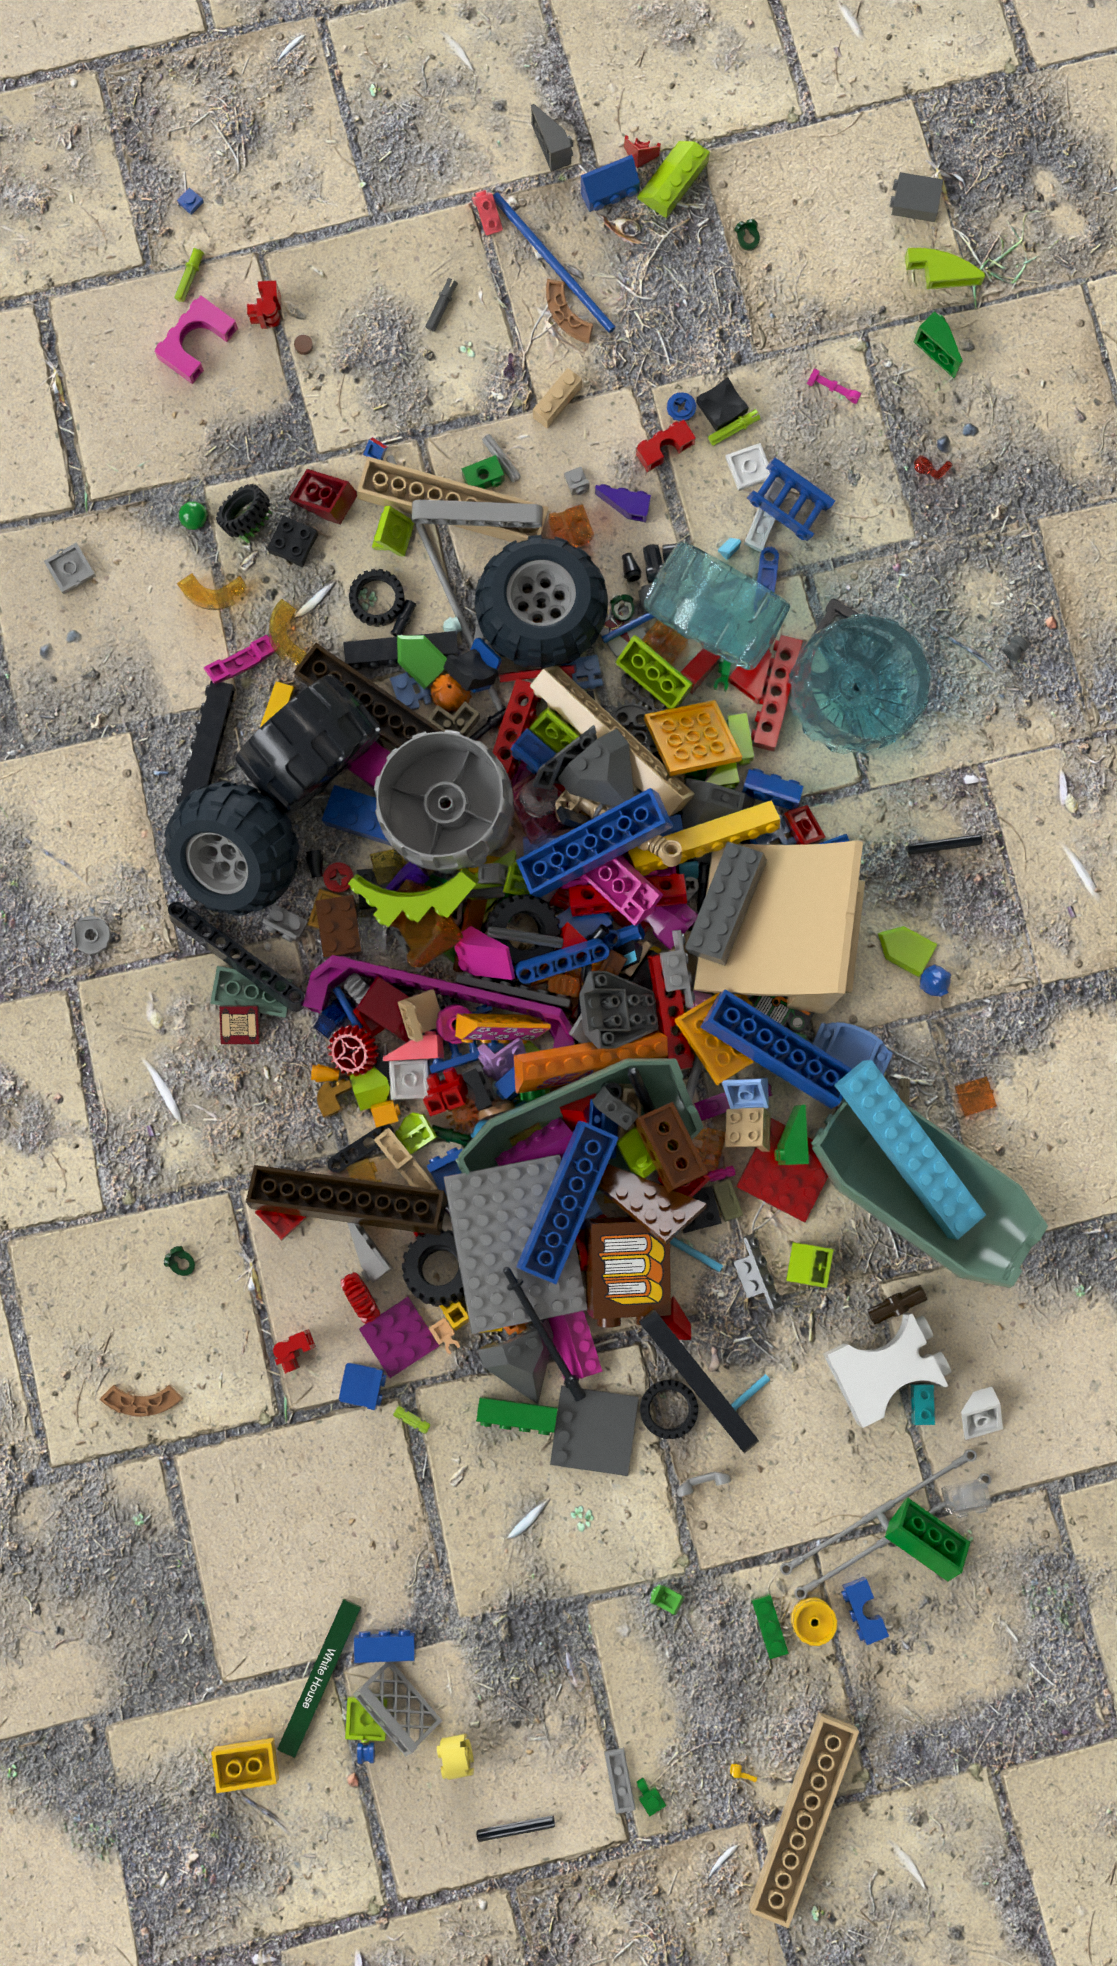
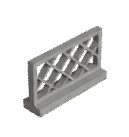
M386 1662L353 1694L405 1756L412 1754L417 1749V1746L442 1722L441 1718L393 1662ZM387 1667L394 1673L393 1680L384 1679V1670ZM372 1682L380 1683V1694H374L368 1686ZM384 1683H393V1695L384 1694ZM397 1684L405 1685L407 1688L406 1695H397ZM383 1697L393 1698V1709H386L384 1707ZM397 1698L406 1699V1710H397ZM410 1699H417L420 1703V1711L410 1710ZM397 1713H406V1725H400L396 1721ZM410 1714H420L419 1726L410 1725ZM423 1715H430L435 1722L431 1726H423ZM410 1728L419 1729V1738L416 1742L410 1737Z

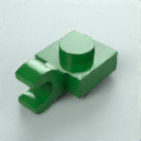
M724 656L723 662H719L718 673H721V677L715 681L714 690H717L718 684L722 683L724 691H727L732 657Z
M643 1777L636 1781L638 1788L642 1792L639 1800L649 1817L666 1807V1803L656 1786L650 1789Z

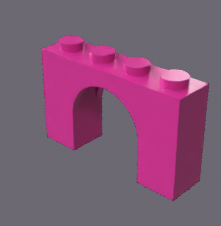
M201 295L198 299L193 300L190 309L180 316L176 326L168 331L167 337L163 342L161 341L157 344L154 351L161 362L191 384L196 381L204 370L199 361L183 350L182 345L186 335L192 330L204 328L212 331L227 342L238 329L234 319Z

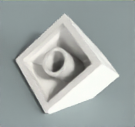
M993 1387L973 1392L961 1411L965 1440L1003 1429L1001 1405Z

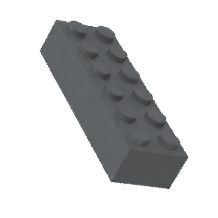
M727 842L685 948L689 954L724 966L726 965L767 862L763 852Z

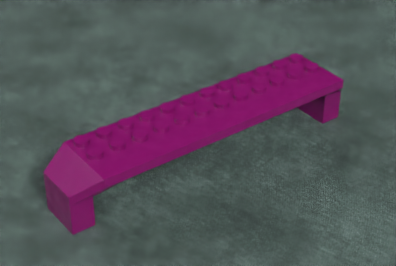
M332 955L311 972L303 1002V1007L306 1010L326 1015L332 989L344 982L349 975L357 973L359 976L376 979L378 976L388 983H397V985L414 987V989L422 991L433 989L435 994L449 995L452 998L482 1005L487 1004V1006L541 1018L542 1021L551 1024L549 1032L554 1039L553 1048L570 1046L575 1043V1038L569 1034L572 1026L562 1009L557 1006L539 1004L536 1001L522 1000L519 997L505 996L498 992H488L477 987L471 988L463 984L450 983L438 978H428L425 975L411 974L404 970H394L383 965L377 966L369 962L356 961L344 956Z

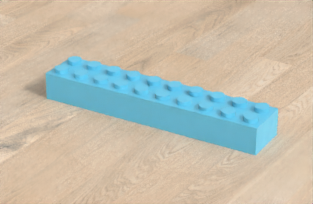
M863 1060L834 1084L948 1238L958 1240L986 1216L985 1212L872 1060Z

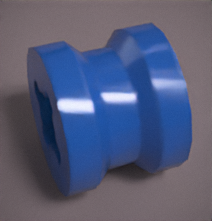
M370 1742L368 1745L358 1743V1764H363L364 1762L375 1763L374 1742Z

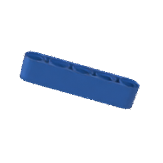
M599 938L520 961L515 965L514 972L522 983H531L602 961L608 957L609 948L603 940ZM603 946L600 952L595 953L597 947ZM584 952L583 957L576 958L578 953ZM566 958L564 963L558 964L559 959ZM546 963L547 967L543 970H540L539 967L542 964ZM524 969H529L526 975H520Z

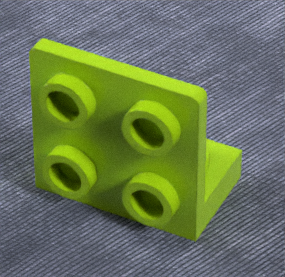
M636 1127L632 1128L617 1141L616 1144L632 1173L646 1178L656 1169Z

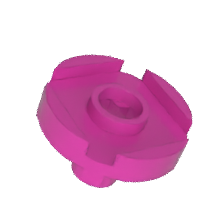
M457 1004L449 1005L440 1010L436 1021L438 1034L442 1039L452 1044L463 1043L461 1042L462 1039L455 1036L456 1029L452 1026L453 1021L457 1018V1013H471L467 1008Z

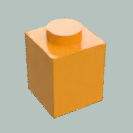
M393 1100L371 1105L376 1128L399 1121L398 1115H401L399 1105L394 1104Z

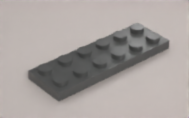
M468 973L457 975L455 981L471 988L477 987L488 992H498L505 996H515L522 1000H532L539 1002V1004L557 1006L565 1012L571 1013L573 1008L571 1000L563 994L552 996L545 990L534 992L526 986L519 985V988L511 986V983L500 981V984L493 982V979L482 977L480 980Z

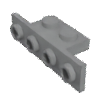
M673 930L675 951L660 953L666 992L682 989L685 997V1007H694L695 995L690 988L692 978L690 972L687 971L686 965L688 964V955L686 952L684 953L683 947L685 945V937L681 930Z

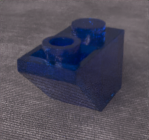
M335 999L320 1014L314 1025V1028L328 1039L348 1018L338 999ZM347 999L351 1008L354 1010L356 1005Z

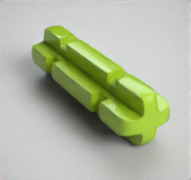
M398 1406L393 1414L399 1420L402 1418V1421L411 1427L419 1428L418 1431L426 1434L430 1428V1423L425 1420L422 1422L420 1417L409 1411L405 1412V1409L401 1406Z

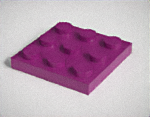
M409 1296L380 1314L376 1320L359 1328L389 1378H392L440 1346Z

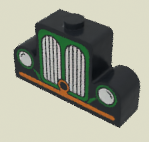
M746 995L754 1008L783 1026L787 1024L788 1029L795 1033L802 1032L815 1013L787 1008V996Z

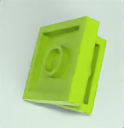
M385 506L379 519L372 548L375 550H390L398 556H405L414 526L412 519L391 506Z

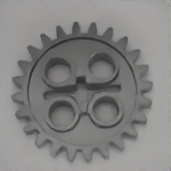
M625 699L623 705L617 701V708L611 705L612 712H607L617 722L619 716H625L628 720L620 724L628 732L629 726H633V733L630 734L634 737L642 736L645 741L641 744L650 752V747L656 748L646 723L640 725L636 722L638 718H644L645 714L655 712V709L649 711V704L643 707L642 700L635 704V699H632L631 703H628V700Z

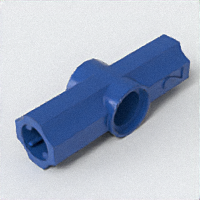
M639 923L637 926L630 925L618 930H609L610 933L602 940L610 951L631 940L636 942L644 940L645 932ZM617 936V942L614 943V938ZM603 946L597 947L595 952L602 950Z

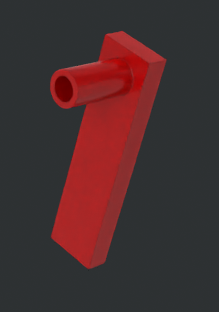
M576 664L558 666L573 680L572 674L577 672ZM543 669L501 673L499 675L500 683L516 681V678L520 680L533 679Z

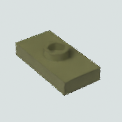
M731 1179L712 1185L724 1221L743 1216Z

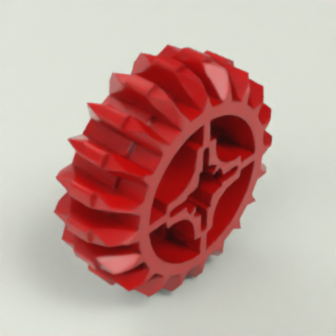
M347 1025L346 1027L339 1028L338 1031L334 1032L333 1037L330 1038L331 1044L327 1047L332 1050L328 1054L333 1057L330 1063L335 1062L337 1064L335 1069L341 1068V1074L347 1072V1075L351 1076L353 1073L355 1077L359 1076V1073L361 1075L366 1074L377 1062L375 1058L378 1057L379 1053L375 1050L379 1046L373 1043L376 1039H371V1032L365 1033V1028L360 1029L359 1025Z
M356 1272L344 1276L345 1278L340 1280V1284L357 1316L365 1324L376 1320L380 1316V1310L363 1279Z

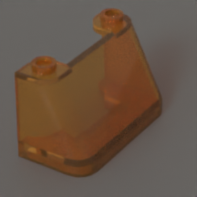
M406 879L396 892L414 893L432 888ZM431 906L418 923L415 920L411 921L408 919L403 910L389 927L398 928L411 949L406 954L407 962L412 967L421 968L463 939V934L451 915L448 918L442 917Z

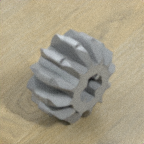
M357 973L349 975L343 982L344 989L358 1004L370 988Z

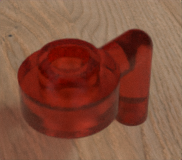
M920 455L914 461V468L919 474H929L936 480H939L953 466L950 461H946L937 471L933 468L930 460L923 455Z

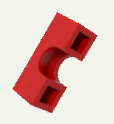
M685 420L676 421L667 430L658 431L650 440L641 441L637 445L638 447H636V455L646 471L649 472L663 464L664 456L660 451L663 446L671 445L680 454L695 445L696 437Z

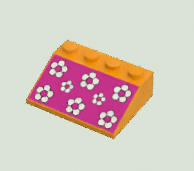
M457 1013L455 1036L462 1039L461 1042L473 1043V1040H480L481 1043H491V1040H498L499 1043H509V1040L520 1038L523 1044H526L527 1041H534L551 1028V1024L531 1015Z

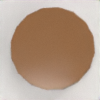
M514 1102L503 1103L502 1105L479 1111L478 1117L479 1120L492 1118L516 1107Z

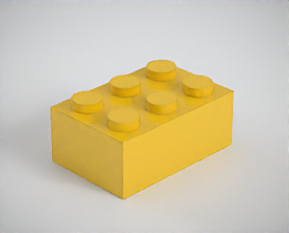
M274 1738L216 1746L211 1751L216 1793L277 1784L279 1780Z

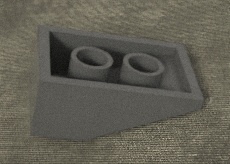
M532 104L531 125L550 171L552 172L571 165V157L573 156L571 136H567L565 130L535 104Z

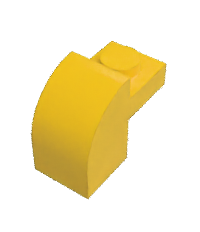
M461 1302L451 1303L447 1307L439 1305L455 1331L469 1322L468 1312Z

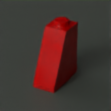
M758 642L728 679L730 684L756 704L760 702L772 656L770 649L764 644L760 645Z
M706 644L680 672L693 683L690 691L691 694L696 691L720 662L722 655L715 646L710 647Z

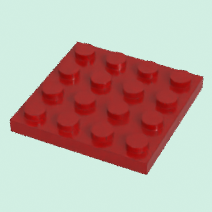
M771 1118L770 1150L762 1152L755 1147L736 1187L805 1223L828 1175L813 1151V1145L811 1144L813 1139L807 1137L809 1164L778 1165V1161H775V1150L786 1125Z

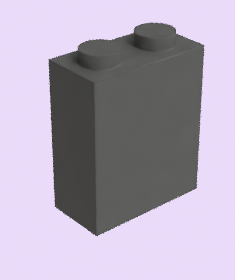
M900 172L898 179H894L892 190L895 191V196H891L890 200L891 215L935 222L939 209L943 179Z

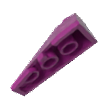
M687 904L655 907L657 910L644 919L651 925L655 937L670 950L674 947L672 931L681 930V933L684 934L693 927L698 917V914Z

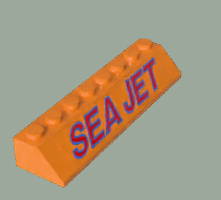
M656 1030L615 1049H598L592 1042L514 1055L516 1093L568 1085L626 1058H666L668 1055L667 1036Z

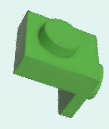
M658 1584L651 1593L650 1603L658 1605L671 1614L676 1615L685 1597L665 1585Z

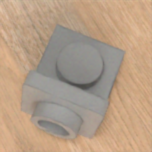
M582 467L564 473L572 495H581L587 492L590 483L586 479Z
M500 863L480 865L478 869V879L480 880L478 883L505 885L508 866Z

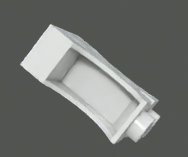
M904 1313L897 1334L890 1342L880 1348L859 1350L843 1343L823 1353L854 1419L860 1427L864 1428L884 1418L886 1406L890 1398L905 1384L922 1380L931 1381L944 1388L948 1386L944 1376L950 1374L951 1369L942 1352L940 1351L934 1355H919V1349L927 1344L926 1340L934 1337L923 1315L915 1319L913 1313Z

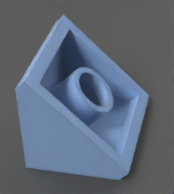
M768 1078L723 1080L722 1084L730 1109L769 1108Z

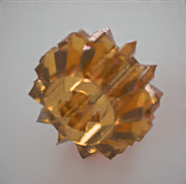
M563 974L550 976L548 990L557 994L577 997L580 991L581 980Z
M467 1099L463 1106L451 1110L447 1109L452 1115H447L446 1119H454L449 1125L453 1126L457 1123L455 1127L457 1131L460 1129V1125H462L463 1131H467L466 1124L473 1128L471 1120L478 1122V1118L472 1117V1115L478 1114V1110L471 1111L475 1108V1104L473 1103L468 1107L469 1099ZM460 1110H462V1112H464V1110L467 1111V1113L465 1114L467 1117L466 1119L463 1120L461 1118L460 1120L457 1118L459 1117L458 1112Z

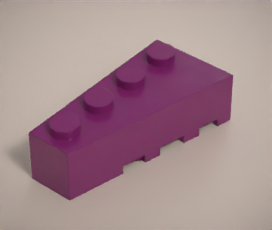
M559 1117L552 1120L542 1129L535 1131L525 1140L519 1141L511 1149L502 1152L495 1158L498 1166L558 1154L562 1160L573 1132Z

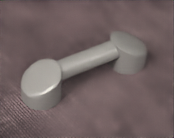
M714 1471L687 1479L678 1487V1497L693 1493L692 1486L715 1480L716 1486L731 1482L730 1475Z

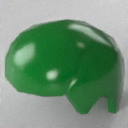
M189 501L181 506L178 517L182 526L189 530H197L205 525L208 512L205 506L199 502Z

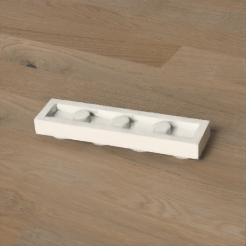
M776 478L764 498L773 504L785 485L784 481ZM758 508L744 545L761 552L775 518L761 508Z

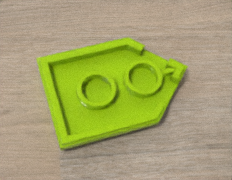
M905 926L877 933L885 959L920 977L937 944Z

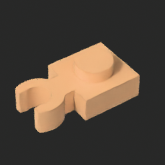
M445 1317L428 1328L438 1344L442 1342L446 1344L445 1350L448 1354L452 1353L449 1349L450 1344L453 1343L457 1348H460L459 1342L451 1337L456 1333Z

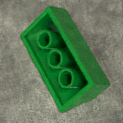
M908 1497L890 1520L885 1534V1538L947 1582L962 1573L971 1543Z

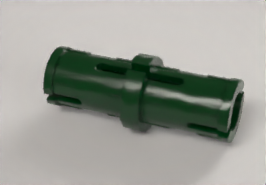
M434 1124L432 1125V1129L439 1132H435L437 1138L446 1140V1143L453 1142L465 1147L468 1144V1141L461 1140V1138L469 1140V1134L456 1132L453 1128L446 1129Z

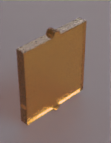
M987 1076L954 1086L959 1099L957 1102L961 1105L964 1117L997 1107L993 1096L994 1090L991 1089Z

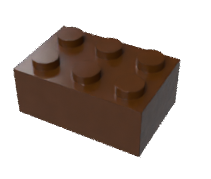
M354 895L316 900L315 905L323 958L327 960L332 955L339 957L363 955Z

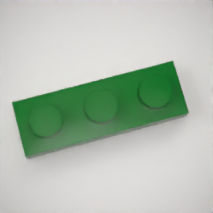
M768 1594L752 1599L751 1601L769 1659L789 1654L771 1595Z

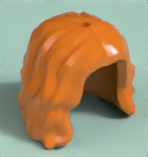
M450 674L439 675L430 687L434 704L436 706L439 705L448 712H457L464 702L468 704L472 698L471 692L463 689Z

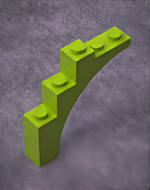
M747 713L727 717V725L742 754V760L718 766L706 782L732 790L736 788L735 786L739 785L736 764L739 763L740 766L748 765L754 759Z
M463 868L454 878L443 885L414 893L383 889L368 882L358 874L348 884L353 892L358 895L361 894L370 906L378 909L373 914L376 920L381 925L389 927L402 910L411 921L415 920L417 923L431 906L435 908L434 910L438 915L448 918L480 879L467 868Z

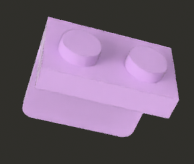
M520 1038L515 1039L496 1054L484 1043L478 1047L480 1054L478 1058L484 1066L482 1068L483 1072L488 1078L492 1077L496 1082L514 1067V1055L526 1053L523 1041Z

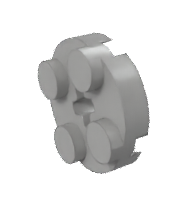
M86 916L81 918L76 926L73 927L71 934L72 942L85 954H99L108 948L111 940V930L104 920L96 916ZM91 930L96 934L94 940L86 937L87 934H90Z

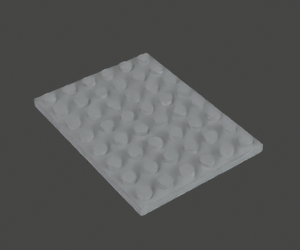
M559 1154L470 1171L468 1175L460 1173L444 1176L472 1334L531 1322L515 1291H508L507 1289L510 1283L503 1272L505 1267H509L512 1270L516 1279L523 1280L521 1288L540 1320L587 1310L575 1242L557 1284H553L516 1267L560 1165L561 1158Z

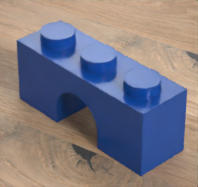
M861 1577L843 1584L844 1591H841L845 1603L849 1602L852 1610H849L852 1621H856L859 1629L856 1632L860 1641L864 1640L866 1645L889 1637L883 1619L879 1614L873 1617H867L863 1614L864 1604L874 1599L867 1579Z

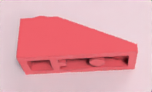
M426 1031L425 1035H422L423 1040L418 1042L410 1040L384 1056L383 1061L444 1058L443 1039L440 1035H436V1031Z

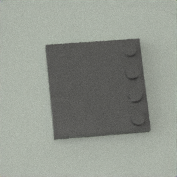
M561 1385L550 1465L628 1476L639 1397L583 1389L586 1397L576 1402L569 1388Z

